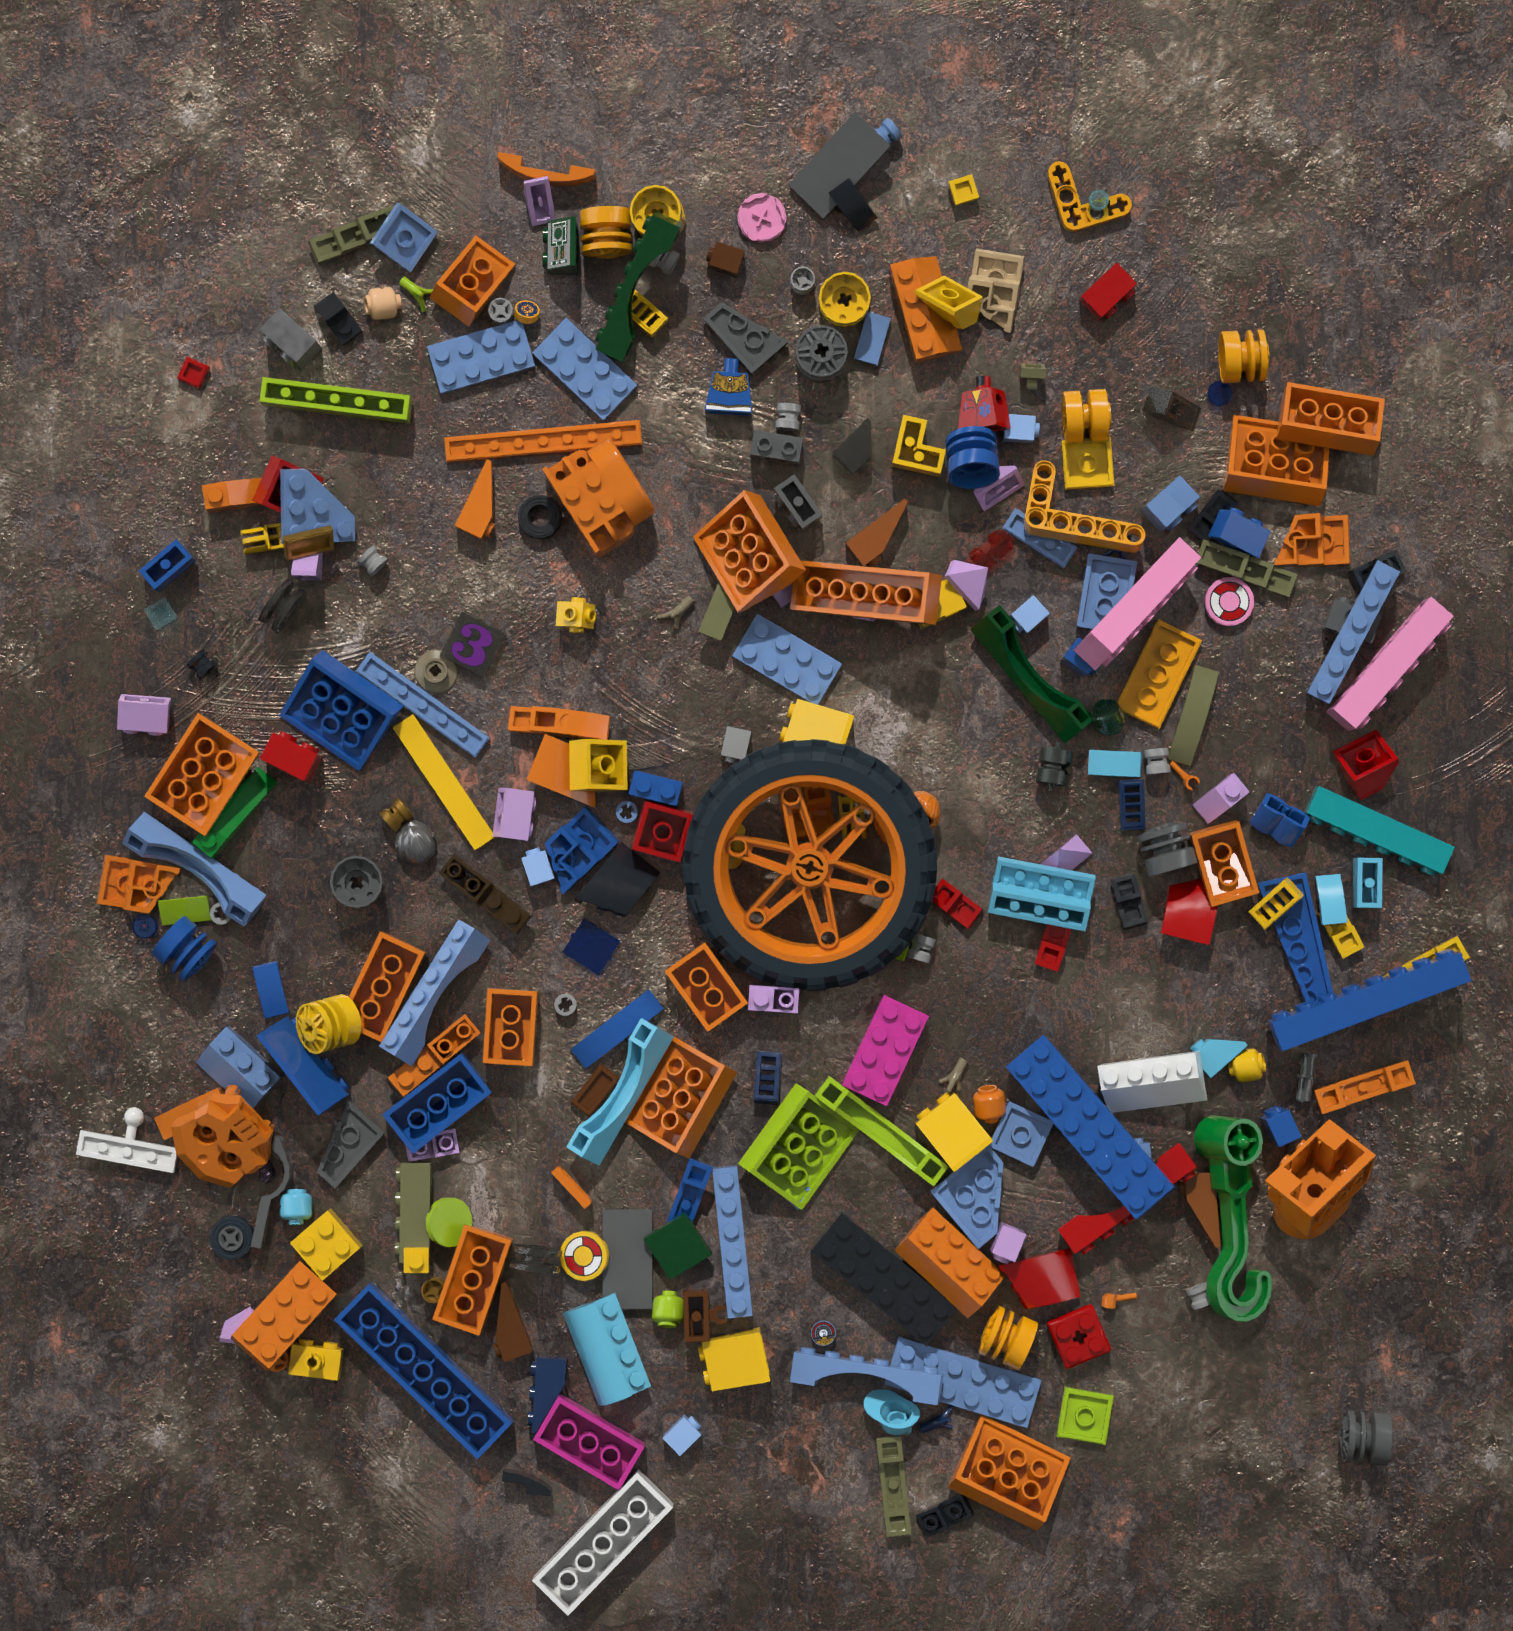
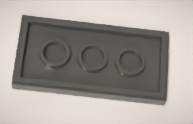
M854 112L788 185L825 219L837 206L829 192L848 178L856 185L890 149L891 145L857 112Z
M603 1209V1240L607 1244L610 1254L608 1266L603 1271V1297L615 1293L621 1309H652L653 1254L643 1240L644 1236L652 1232V1209Z

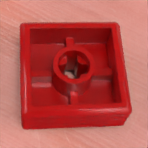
M1092 1304L1047 1322V1327L1066 1369L1111 1351L1107 1337ZM1078 1330L1081 1334L1085 1333L1081 1343L1072 1339L1076 1336L1075 1332Z

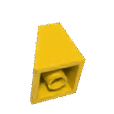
M797 699L796 704H790L786 717L791 718L788 728L783 726L779 741L818 739L846 744L854 715Z
M946 1092L936 1100L938 1105L931 1110L927 1107L916 1116L919 1120L915 1124L955 1172L991 1144L993 1140L954 1092L950 1095Z
M760 1327L712 1337L710 1341L701 1342L702 1346L698 1347L701 1362L706 1361L707 1371H703L706 1386L711 1385L712 1391L770 1382V1372Z

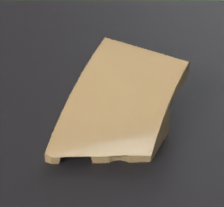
M976 249L968 289L983 297L980 308L983 316L993 320L1004 328V331L1011 333L1025 256Z

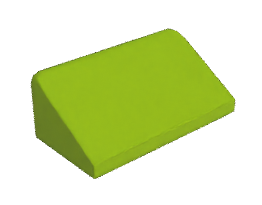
M209 896L158 901L162 926L173 925L183 916H187L192 922L212 920L210 917L211 906Z

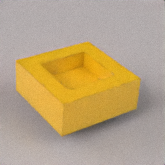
M972 174L948 181L955 207L979 199Z
M404 1247V1273H429V1247Z

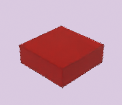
M186 356L177 379L201 389L210 367Z

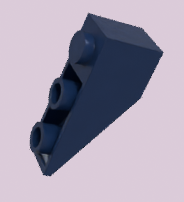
M538 1355L536 1361L531 1363V1376H535V1386H530L529 1401H534L533 1411L528 1412V1426H532V1433H536L566 1383L567 1357Z

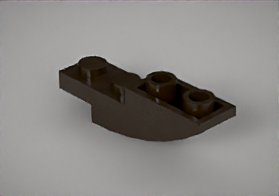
M455 854L451 856L439 872L441 876L517 935L533 916Z

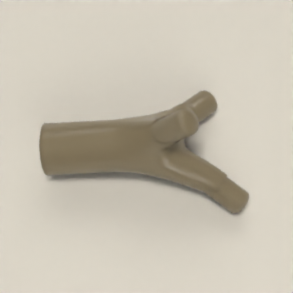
M688 595L675 608L664 614L657 615L658 620L674 618V628L679 629L683 614L695 601Z
M959 1058L953 1071L948 1076L939 1079L940 1084L949 1082L946 1089L948 1093L951 1092L954 1085H956L957 1091L961 1090V1075L968 1064V1061L963 1058Z

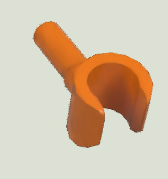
M1174 761L1169 764L1183 779V786L1186 789L1193 790L1188 785V781L1191 778L1200 784L1198 777L1188 775Z
M1105 1293L1102 1297L1101 1305L1105 1308L1115 1309L1116 1301L1137 1299V1294L1116 1295Z

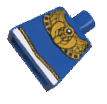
M725 358L723 372L713 371L705 404V414L752 416L748 373H738L739 359Z

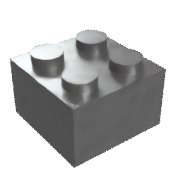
M280 308L260 329L264 335L261 339L275 353L280 350L282 352L280 356L293 369L298 366L303 370L322 349L310 334Z

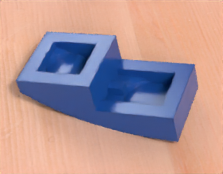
M277 961L253 966L264 1017L268 1018L289 1013V1006Z

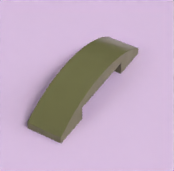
M1198 665L1194 666L1177 729L1170 745L1168 760L1191 766L1214 694L1218 671Z
M901 1436L876 1438L886 1536L911 1535Z

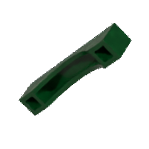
M658 211L652 214V216H647L642 227L646 231L643 238H638L634 245L633 252L636 253L633 261H628L623 274L626 275L624 283H619L615 290L614 297L617 299L614 307L610 305L604 319L608 321L605 328H600L595 341L598 344L595 350L621 362L627 358L636 337L632 319V302L637 282L646 267L656 257L674 247L684 223Z
M1000 605L970 629L1064 743L1094 720L1093 716L1078 699L1069 697L1056 690L1035 671L1021 648L1016 624Z

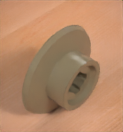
M437 649L427 651L419 657L415 664V679L418 685L429 693L438 694L446 692L453 687L458 678L457 662L446 651ZM437 665L441 673L434 677L430 670Z

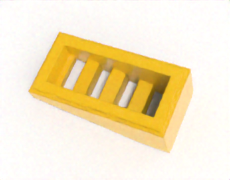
M635 289L633 296L637 300L632 304V311L640 303L644 306L636 315L632 313L633 322L650 338H653L668 322V318ZM649 309L651 312L643 321L639 318ZM654 316L658 317L650 327L646 325Z
M1286 877L1248 912L1266 930L1304 895ZM1283 887H1285L1287 891L1294 897L1293 899H1290L1286 895V893L1282 890ZM1276 893H1277L1278 896L1286 903V905H1285L1284 907H1283V905L1274 897V895H1275ZM1268 900L1278 910L1277 913H1275L1266 903ZM1262 907L1271 918L1267 920L1258 910Z

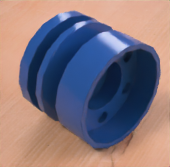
M968 426L954 430L947 436L945 446L947 449V469L950 483L963 489H977L989 486L998 480L1000 466L997 456V437L991 429L982 426Z
M187 916L180 918L160 939L151 952V955L162 965H166L174 959L176 962L171 969L173 974L184 968L178 977L182 982H185L203 968L217 946V942L214 939L209 940L203 946L208 937L206 933H202L195 939L193 935L198 926Z

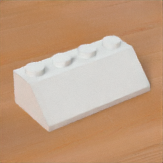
M1200 1051L1105 1063L1097 1066L1101 1092L1106 1106L1112 1113L1207 1101Z

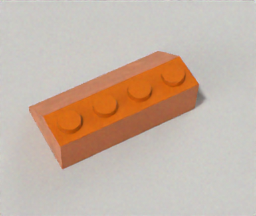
M937 256L912 258L890 264L889 272L915 364L963 351L957 328L952 323L944 320L915 295L916 289L942 277Z
M465 1224L432 1320L480 1336L483 1333L514 1238Z

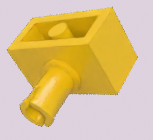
M299 1339V1342L292 1344L288 1374L338 1381L341 1376L344 1348H339L338 1343L324 1342L323 1345L313 1344L314 1340Z

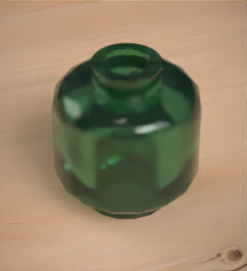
M1113 699L1097 701L1090 711L1092 723L1098 733L1102 735L1113 736L1118 734L1126 722L1125 714L1117 701Z

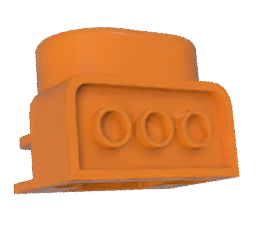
M610 439L603 440L588 451L578 450L567 457H563L560 462L552 467H544L542 469L547 480L598 559L629 540L635 532V526L655 513V508L644 489Z
M1329 1119L1307 1141L1303 1139L1291 1156L1286 1155L1280 1162L1279 1167L1265 1180V1184L1269 1186L1267 1196L1273 1203V1217L1277 1226L1287 1235L1297 1239H1312L1322 1235L1347 1211L1352 1197L1367 1183L1371 1176L1376 1155Z

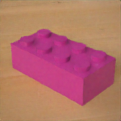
M883 995L841 1085L887 1106L929 1016Z
M559 1393L533 1438L537 1443L617 1490H620L645 1447L643 1441Z

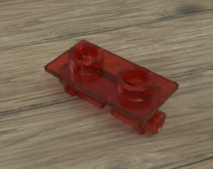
M1000 528L990 533L985 543L972 549L968 554L969 557L964 561L987 567L989 570L996 564L991 556L995 554L998 559H1001L1013 549L1012 546L1015 542L1008 532Z

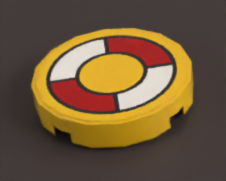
M581 1231L573 1233L566 1238L561 1246V1265L565 1272L576 1280L587 1281L595 1279L608 1266L610 1256L608 1246L595 1232Z

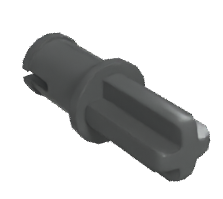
M1302 1053L1300 1074H1297L1299 1082L1296 1100L1298 1102L1309 1103L1311 1100L1313 1080H1316L1314 1074L1318 1055Z

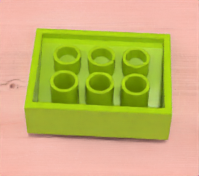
M795 1083L738 1164L803 1210L859 1132V1129L816 1098L812 1093ZM806 1187H810L808 1192L805 1190Z

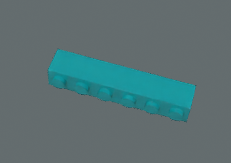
M1320 786L1314 788L1304 811L1309 816L1310 822L1319 826L1325 823L1331 826L1330 831L1344 836L1345 833L1354 836V842L1363 846H1367L1368 843L1376 846L1375 851L1385 856H1389L1390 853L1399 857V862L1411 867L1414 863L1422 867L1421 872L1433 877L1435 874L1444 873L1455 848L1450 844Z

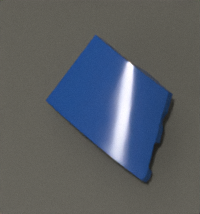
M587 806L568 824L561 826L545 842L548 855L552 859L553 870L556 872L561 886L559 889L562 894H565L620 843L616 836Z

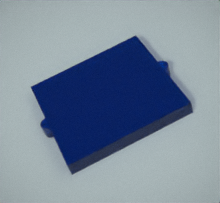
M584 918L575 933H571V939L563 953L599 975L608 960H612L611 955L620 943V940Z

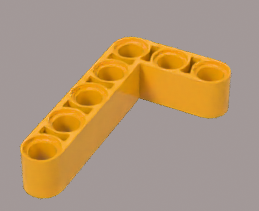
M1040 461L1035 465L1024 519V529L1028 534L1135 553L1142 548L1145 531L1138 524L1049 509L1056 473L1055 467L1049 461ZM1045 471L1050 477L1043 479L1038 476V473ZM1041 494L1046 500L1038 502L1034 499V496ZM1037 517L1042 523L1034 525L1029 519ZM1063 522L1066 528L1057 529L1054 523ZM1086 526L1090 529V532L1084 534L1078 528ZM1105 530H1110L1115 534V536L1112 538H1107L1103 535L1102 532ZM1134 534L1139 538V541L1131 542L1127 536Z

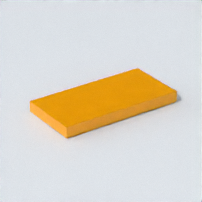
M1157 619L1114 708L1152 727L1160 729L1202 640Z

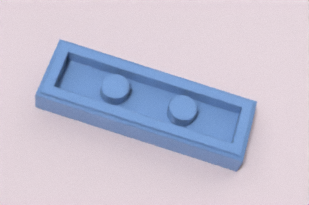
M1015 508L1002 530L1064 569L1078 547L1068 541L1028 534L1024 529L1025 513ZM1032 518L1029 519V521L1034 525L1040 524Z

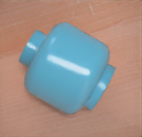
M305 1189L286 1190V1194L280 1197V1217L284 1220H289V1225H304V1220L312 1217V1196L307 1194Z

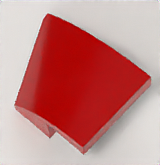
M1201 878L1169 885L1164 905L1165 914L1160 930L1161 934L1205 945L1210 944L1218 905L1211 907Z
M1071 1248L998 1265L1000 1271L1005 1272L1012 1283L1010 1285L1012 1290L1017 1293L1025 1309L1081 1297Z

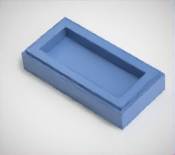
M867 311L854 360L874 366L878 365L891 318Z

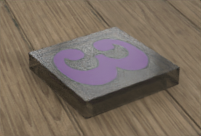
M461 612L440 653V657L484 678L506 633Z

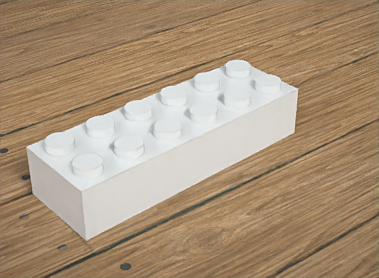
M637 1469L623 1483L620 1490H617L534 1575L532 1581L568 1616L673 1508L674 1503Z

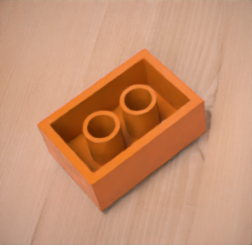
M705 942L665 970L667 976L707 1032L748 1004L745 997Z
M487 988L483 1063L534 1066L539 991Z

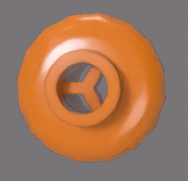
M985 1085L978 1088V1091L973 1095L975 1115L979 1119L985 1120V1123L998 1122L999 1118L1006 1114L1004 1092L998 1089L996 1085Z

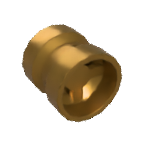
M399 797L393 802L391 808L380 812L382 818L395 832L401 828V823L409 821L414 817L413 813Z
M434 1276L424 1282L421 1287V1294L425 1301L434 1304L438 1303L445 1283L444 1279Z

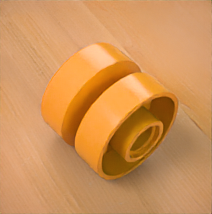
M1105 389L1088 390L1086 404H1083L1080 391L1062 392V424L1066 444L1082 443L1084 429L1087 428L1091 442L1109 440L1111 407Z

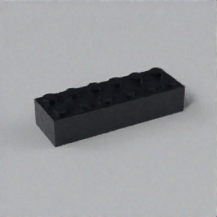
M842 1211L810 1248V1252L926 1347L957 1310L926 1279Z

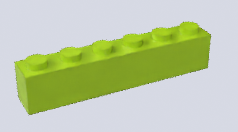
M262 377L259 400L263 406L406 424H410L413 401L410 395Z

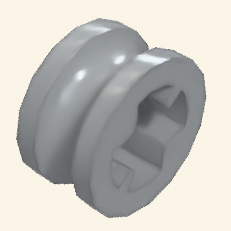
M220 903L213 905L210 910V917L213 922L224 925L232 920L227 915H225L227 917L225 920L217 918L215 913L219 912L217 908L221 907Z
M561 994L555 999L554 1007L560 1015L568 1016L576 1010L577 1001L570 994ZM565 997L568 998L567 1001L571 1000L573 1004L569 1007L570 1011L564 1012V1008L562 1010L559 1008L562 998Z

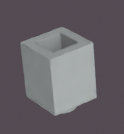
M727 726L721 756L726 757L725 762L734 764L746 757L751 731Z

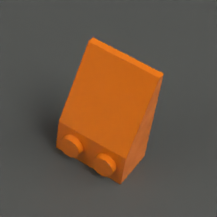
M475 235L436 282L429 298L470 327L512 271L515 263Z
M1232 820L1188 833L1191 835V838H1189L1191 847L1195 848L1198 863L1196 864L1211 907L1259 893L1239 821Z

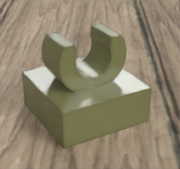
M1020 363V377L1027 378V389L1037 390L1038 378L1045 379V364Z

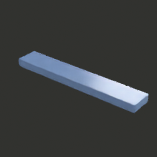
M369 652L355 671L475 758L490 738L373 653Z

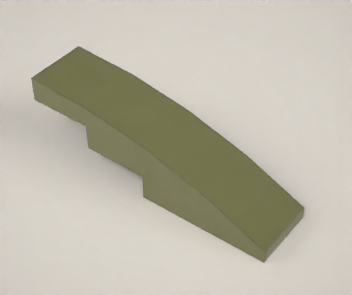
M395 205L358 217L354 222L334 228L330 233L310 239L308 245L317 265L370 245L371 240Z
M1204 539L1198 552L1201 558L1196 564L1290 599L1298 574L1253 558L1249 554Z
M720 582L717 584L698 632L722 641L735 607Z

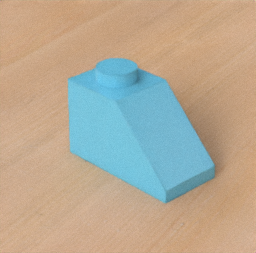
M1199 1039L1190 1049L1192 1052L1200 1051L1203 1073L1208 1078H1212L1248 1045L1244 1041L1206 1039L1203 1041Z

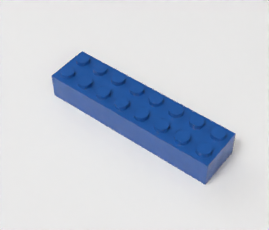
M1445 949L1435 953L1436 958L1430 960L1424 957L1411 962L1413 966L1407 969L1402 966L1396 967L1388 971V976L1375 975L1365 979L1366 984L1364 985L1351 984L1341 988L1342 993L1335 995V993L1332 994L1330 992L1319 996V1001L1312 1004L1306 1001L1295 1005L1296 1010L1289 1013L1288 1011L1281 1010L1271 1014L1272 1019L1267 1020L1277 1048L1285 1051L1472 981L1461 952Z
M1044 1034L1006 1066L1136 1220H1140L1176 1189L1175 1185Z
M372 1281L334 1319L476 1459L513 1423L514 1419Z

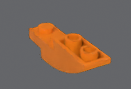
M511 706L508 731L557 735L562 738L608 740L610 716L560 708Z
M464 1014L423 1048L412 1066L405 1063L387 1078L388 1081L402 1097H405L481 1032Z

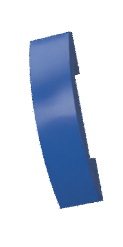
M648 989L570 1050L586 1069L632 1034L641 1018L649 1021L664 1008Z
M692 1158L689 1159L667 1222L684 1212L687 1213L693 1222L713 1166Z

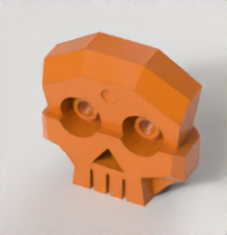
M236 1085L227 1086L224 1094L213 1092L199 1102L196 1110L176 1118L171 1126L176 1155L199 1179L228 1188L233 1186L244 1174H253L267 1164L271 1155V1141L274 1131V1125H270L271 1121L261 1118L241 1096V1090H237L238 1086Z

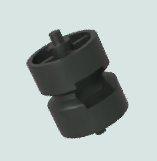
M1056 742L1055 747L1052 748L1041 747L1039 761L1043 763V766L1038 768L1036 782L1046 784V786H1049L1048 791L1053 792V787L1068 786L1069 773L1065 769L1072 762L1073 752L1062 750L1060 748L1061 743Z

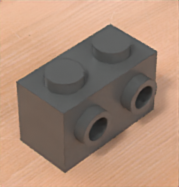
M795 474L774 488L776 495L773 496V499L780 509L786 508L790 514L787 519L794 529L799 527L801 532L822 519V513Z

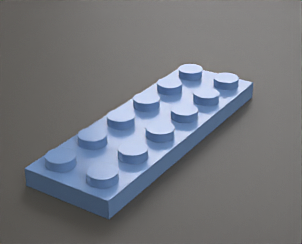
M898 1336L890 1365L899 1366V1362L914 1364V1369L923 1370L924 1366L938 1368V1372L944 1373L940 1402L1025 1428L1028 1427L1041 1379L927 1345L926 1347L923 1343ZM885 1379V1385L906 1391L901 1386Z

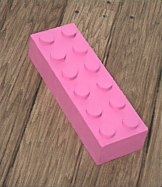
M1179 537L1082 640L1074 651L1094 670L1101 664L1106 667L1198 569L1195 564L1201 557Z
M1432 597L1423 600L1326 713L1347 731L1362 729L1371 719L1368 714L1371 711L1378 710L1386 702L1387 698L1384 696L1387 692L1395 691L1403 682V679L1400 677L1403 674L1410 673L1420 662L1417 658L1424 653L1427 654L1436 644L1433 641L1434 638L1445 634L1452 624L1449 621L1453 618V615Z

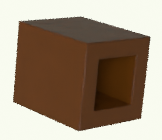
M716 241L715 247L709 248L706 261L710 262L709 269L737 278L745 256V250Z

